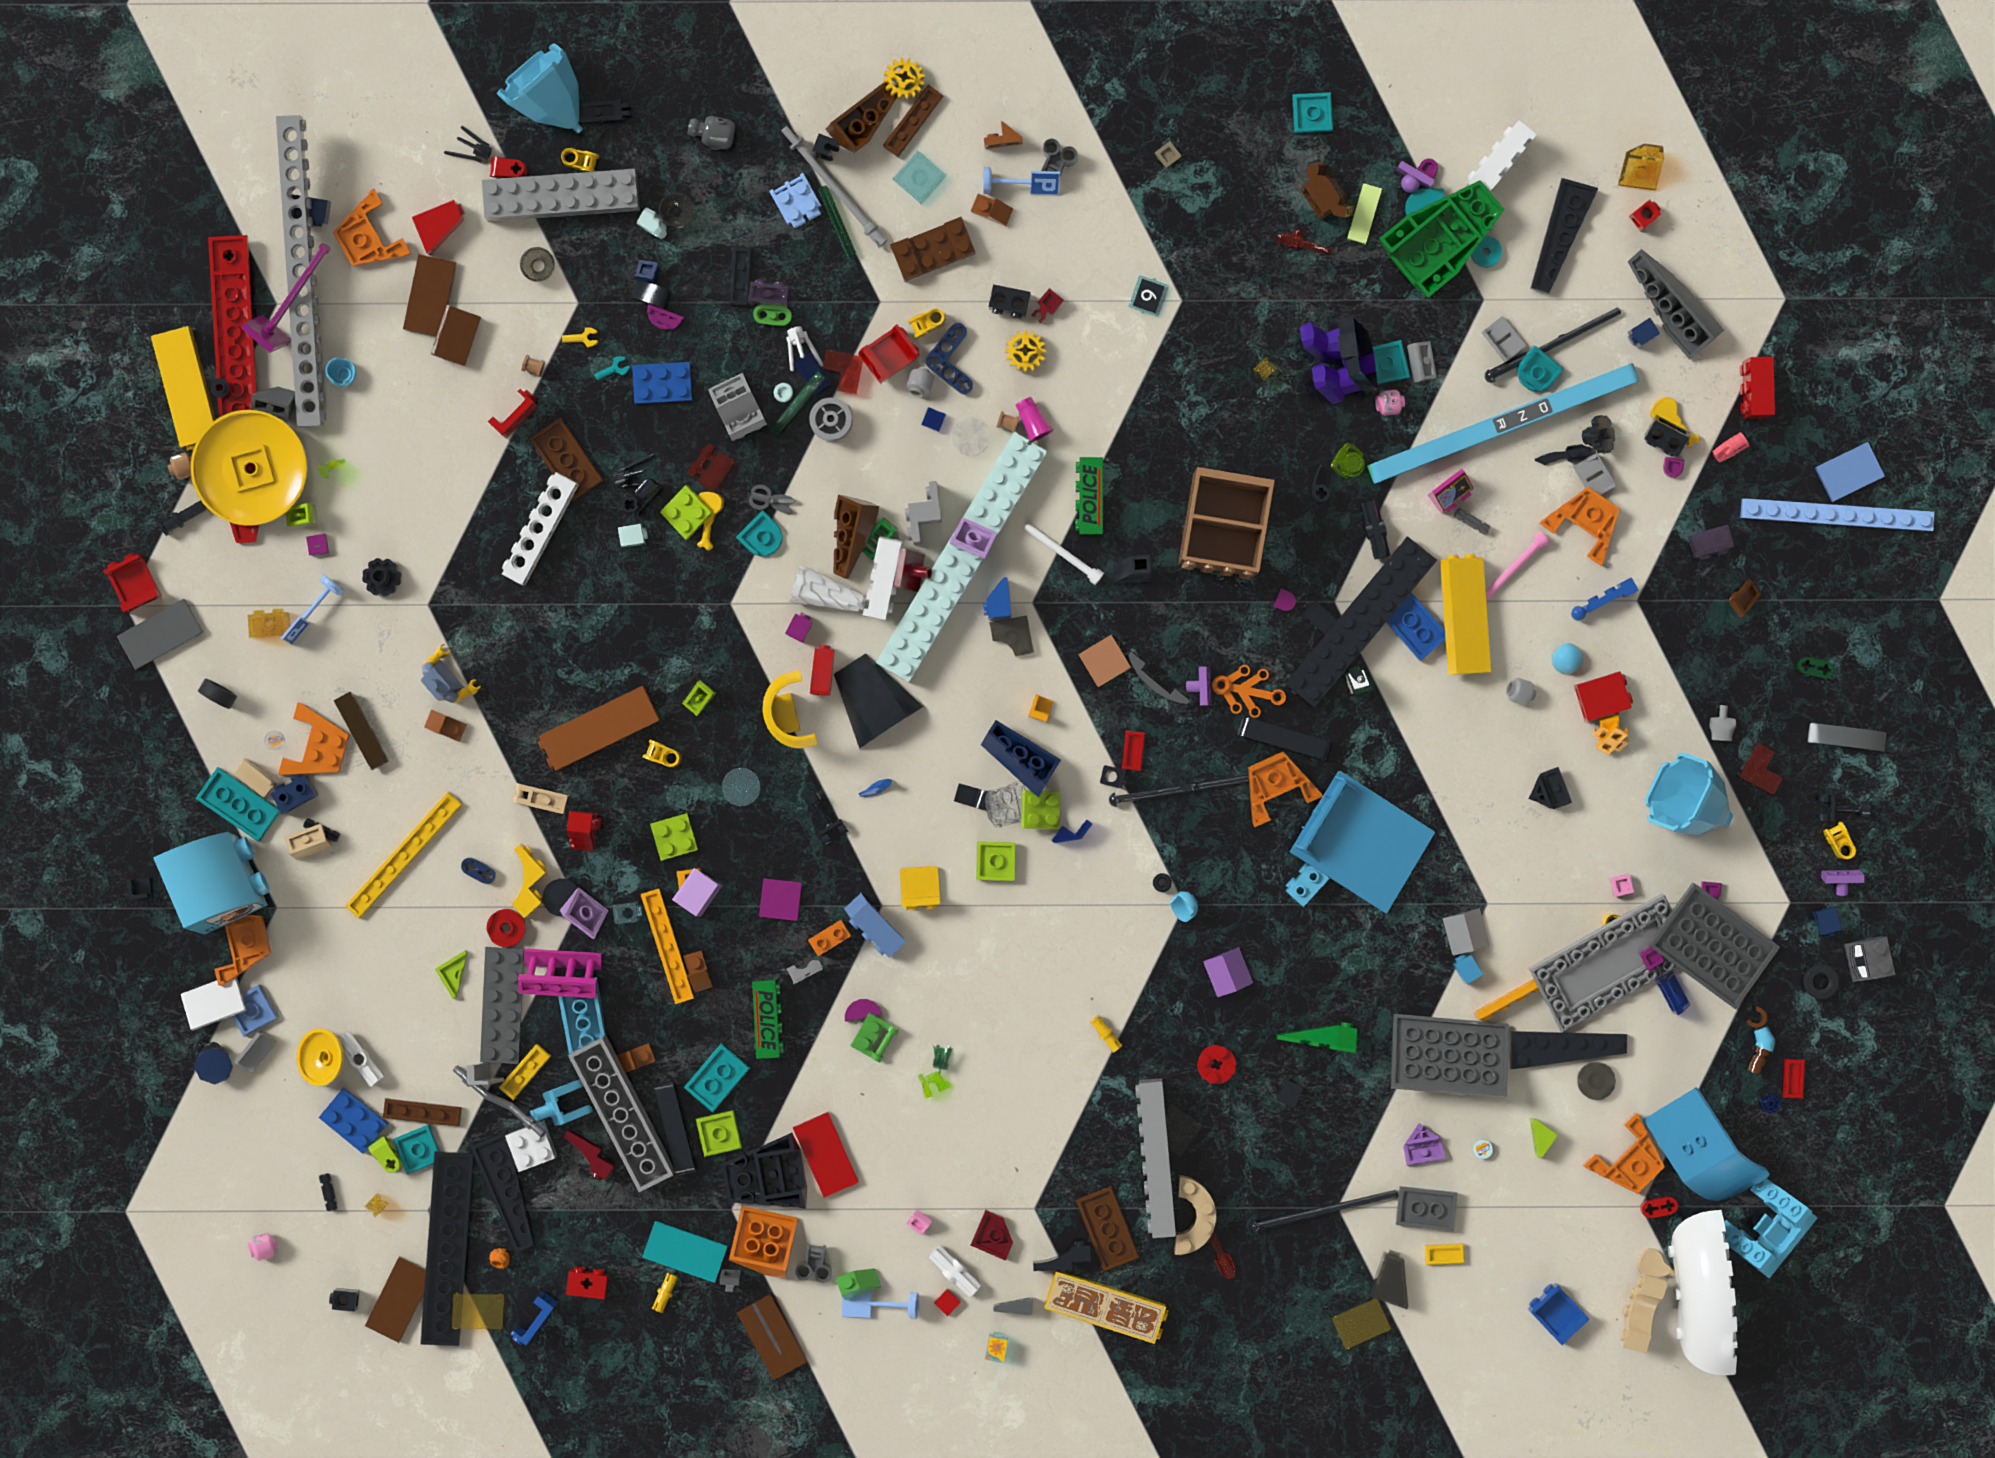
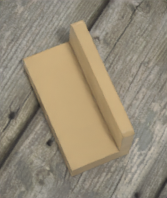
M242 759V764L234 774L265 798L277 782L248 759Z
M321 824L284 837L289 854L295 860L332 847L326 838L323 825Z

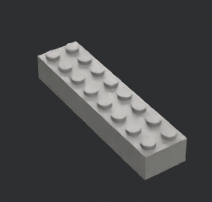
M635 169L482 180L484 218L487 222L640 211L638 176Z
M604 1035L571 1052L568 1056L638 1191L641 1192L673 1176L675 1173L674 1165L607 1036Z
M1162 1078L1139 1080V1085H1136V1098H1140L1141 1104H1137L1138 1118L1142 1117V1123L1139 1124L1140 1137H1144V1143H1141V1155L1146 1158V1162H1142L1143 1176L1147 1175L1148 1180L1144 1181L1145 1195H1149V1200H1146V1212L1151 1214V1219L1147 1220L1148 1234L1152 1233L1153 1238L1176 1236Z

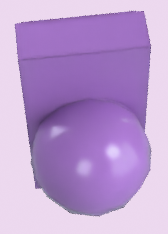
M1401 161L1396 170L1405 175L1402 178L1401 186L1408 193L1417 191L1420 185L1430 189L1434 183V179Z

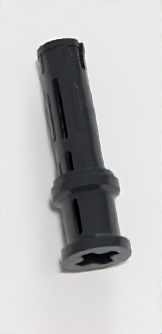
M200 500L181 512H173L172 516L157 522L165 536H168L171 531L178 527L182 528L185 522L206 511L208 508Z

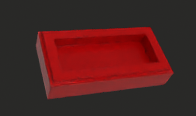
M1126 731L1122 769L1141 771L1144 732Z
M1784 1059V1098L1803 1099L1805 1060Z

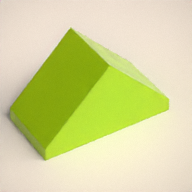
M311 503L293 506L286 512L287 527L317 524L316 506Z
M699 680L682 704L697 716L716 693Z
M1529 1118L1535 1156L1542 1158L1558 1135L1535 1118Z

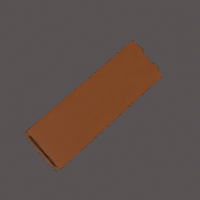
M641 686L540 735L538 744L541 750L546 751L549 757L546 759L549 767L558 771L661 720L645 687Z

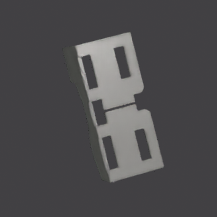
M812 960L804 969H796L795 965L787 968V971L793 980V984L822 970L823 967L819 960Z

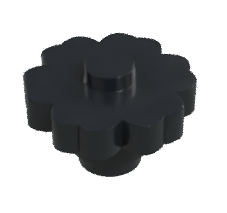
M1607 415L1594 416L1591 420L1592 426L1582 431V440L1585 445L1593 446L1597 453H1611L1614 449L1613 442L1615 441V431L1611 427L1612 422Z
M376 558L374 561H370L368 568L363 570L362 581L367 584V591L375 596L380 594L389 596L395 593L396 586L402 583V573L397 571L398 565L390 559L383 561L380 558Z

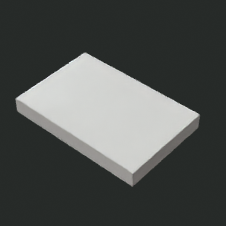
M237 977L223 986H218V982L214 981L181 994L190 1029L193 1031L247 1011Z

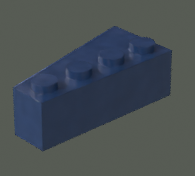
M995 720L981 743L985 750L1037 797L1040 796L1061 761L1058 757Z

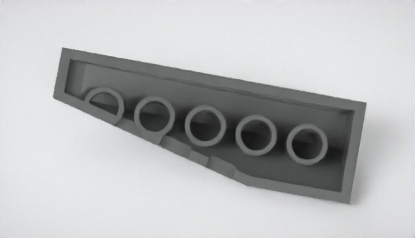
M1641 249L1628 261L1638 282L1642 283L1647 299L1651 300L1655 314L1659 315L1663 322V329L1689 360L1725 331L1687 287L1644 250Z

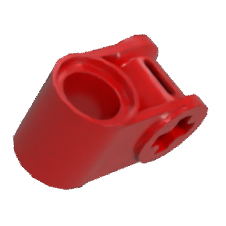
M491 157L489 177L499 179L526 177L528 174L527 166L519 160ZM518 166L522 168L521 171H518L517 173L514 171V169H517Z

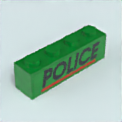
M1080 457L1079 462H1076V473H1079V481H1076V492H1079V500L1075 502V511H1079V519H1075V531H1079V535H1102L1103 457Z
M777 980L752 981L756 1059L779 1058L781 1056L780 1053H784L783 1041H780L779 1034H783L782 1022H779L778 1014H782L781 1003H778L777 995H781L780 984H777Z

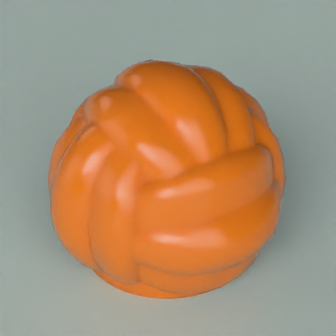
M494 1249L490 1253V1264L499 1269L507 1267L510 1263L509 1253L506 1249Z

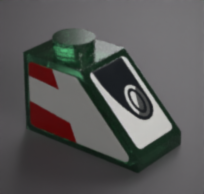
M1359 666L1349 668V673L1344 674L1350 696L1373 690L1365 668L1360 669Z

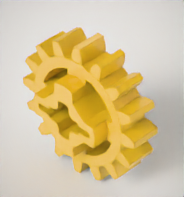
M900 57L899 63L894 59L893 66L887 65L889 71H884V76L888 77L883 79V83L888 84L886 91L892 90L891 96L897 94L898 100H900L901 96L908 100V95L914 98L915 91L921 92L919 86H924V82L921 80L925 78V74H920L923 68L916 67L917 61L913 64L910 63V58L907 59V62H904L903 58ZM903 67V69L895 71L896 69ZM910 69L914 71L916 76L911 74ZM903 75H904V76H907L905 82H902V81H901V80H902L901 78L903 77ZM892 81L896 82L898 89L893 85ZM909 86L913 87L910 90L905 91V89Z
M1027 330L1024 331L1023 335L1017 331L1016 338L1011 335L1012 342H1006L1009 349H1005V353H1009L1006 360H1012L1010 366L1017 365L1016 370L1019 371L1020 368H1023L1024 372L1029 367L1031 371H1034V365L1040 367L1039 360H1045L1041 354L1046 353V350L1041 348L1045 343L1039 342L1041 336L1035 338L1034 332L1032 331L1028 335ZM1022 339V343L1018 347H1013L1017 341ZM1029 339L1032 340L1037 345V347H1033L1029 343ZM1023 347H1027L1031 351L1027 353V356L1020 352V350H1023ZM1037 355L1036 359L1029 363V359ZM1014 356H1019L1022 359V363L1018 362Z

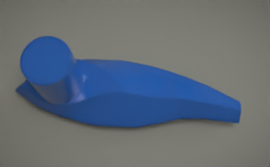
M892 779L879 780L858 794L860 797L881 793L891 785Z

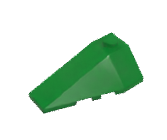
M1342 1022L1341 1025H1330L1276 1034V1038L1301 1044L1308 1043L1317 1047L1327 1046V1048L1356 1053L1357 1028H1354L1352 1023Z

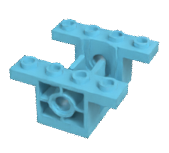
M1766 1178L1754 1185L1750 1190L1764 1200L1763 1202L1777 1215L1774 1219H1771L1765 1214L1753 1229L1760 1234L1756 1241L1745 1231L1737 1229L1727 1220L1724 1222L1726 1229L1724 1234L1725 1243L1728 1242L1732 1250L1770 1278L1817 1220V1217L1812 1214L1808 1207Z

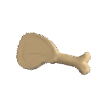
M1648 1248L1640 1255L1637 1267L1641 1274L1657 1278L1670 1275L1676 1278L1675 1269L1663 1261L1661 1254L1656 1249Z

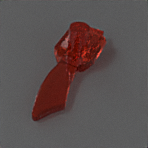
M1298 229L1294 230V234L1284 233L1277 236L1276 242L1295 248L1302 247L1317 253L1332 252L1331 249L1319 244L1302 241V231Z
M1213 1232L1208 1242L1217 1254L1215 1263L1220 1274L1229 1280L1236 1276L1235 1265L1230 1254L1223 1252L1221 1243Z

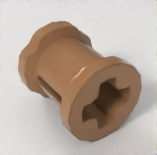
M526 355L521 371H529L541 377L545 367V360L538 361Z
M1001 411L996 427H1003L1014 433L1020 417H1012Z

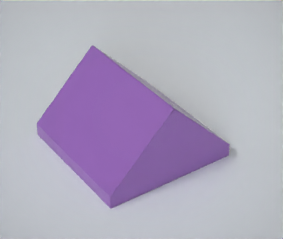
M1239 947L1203 961L1217 997L1236 992L1253 983Z

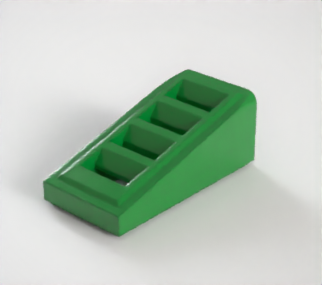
M883 517L874 527L866 542L875 551L870 550L865 544L862 552L873 560L877 544L871 538L879 540L880 536L876 534L877 531L884 537L891 538L898 528ZM882 525L890 531L889 534L881 528Z

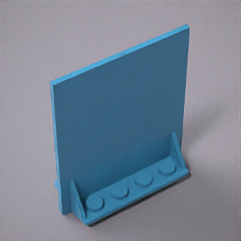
M1338 771L1317 807L1313 810L1305 827L1302 826L1303 830L1291 848L1290 853L1387 914L1435 832L1342 771Z

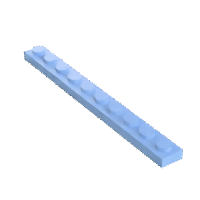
M1744 498L1741 501L1740 518L1918 531H1933L1934 512Z

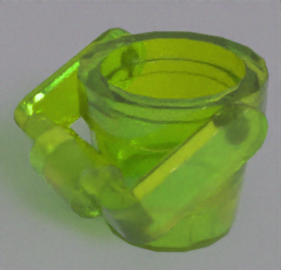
M1346 443L1334 457L1331 468L1345 479L1358 476L1365 467L1362 457L1363 453L1354 445ZM1349 448L1355 451L1347 453ZM1339 462H1340V469H1341V470H1339V469L1337 468V465L1339 464Z

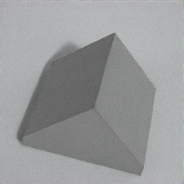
M1480 908L1442 918L1452 955L1473 952L1490 946Z

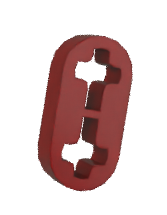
M1665 1196L1644 1201L1640 1206V1211L1647 1218H1656L1675 1213L1678 1204L1674 1198ZM1667 1200H1669L1670 1203H1673V1206L1670 1207V1210H1668L1665 1207L1661 1208V1205H1666ZM1648 1204H1650V1206L1652 1207L1657 1206L1658 1208L1652 1210V1214H1649V1212L1645 1211V1209L1648 1208Z

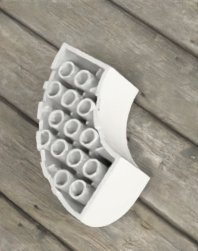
M1707 1211L1693 1215L1678 1225L1673 1233L1671 1246H1668L1669 1257L1673 1258L1677 1288L1674 1289L1675 1300H1678V1327L1675 1328L1676 1339H1680L1686 1358L1694 1366L1715 1375H1735L1737 1356L1734 1354L1735 1348H1737V1317L1733 1316L1736 1300L1735 1289L1731 1288L1733 1272L1731 1261H1729L1728 1242L1725 1243L1724 1233H1726L1722 1211Z

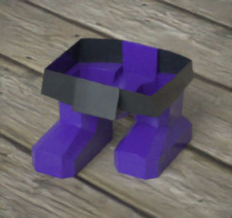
M1354 317L1340 318L1339 328L1329 332L1324 331L1312 322L1300 326L1303 346L1320 363L1342 359V363L1345 366L1338 370H1334L1324 364H1319L1312 368L1316 389L1332 404L1342 402L1345 394L1361 390L1368 394L1378 389L1375 357L1368 331Z

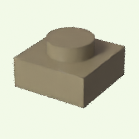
M1170 141L1154 153L1165 169L1181 158V155Z

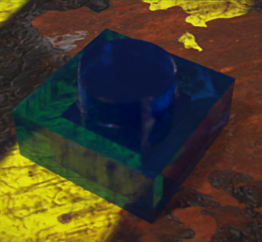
M928 407L921 425L940 432L946 414Z

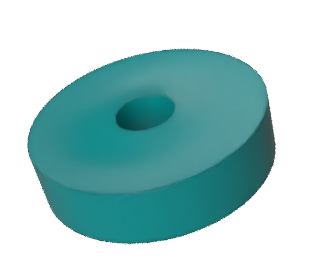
M1485 236L1471 255L1473 262L1483 268L1495 265L1502 255L1501 245L1495 238ZM1483 249H1488L1489 255H1485Z

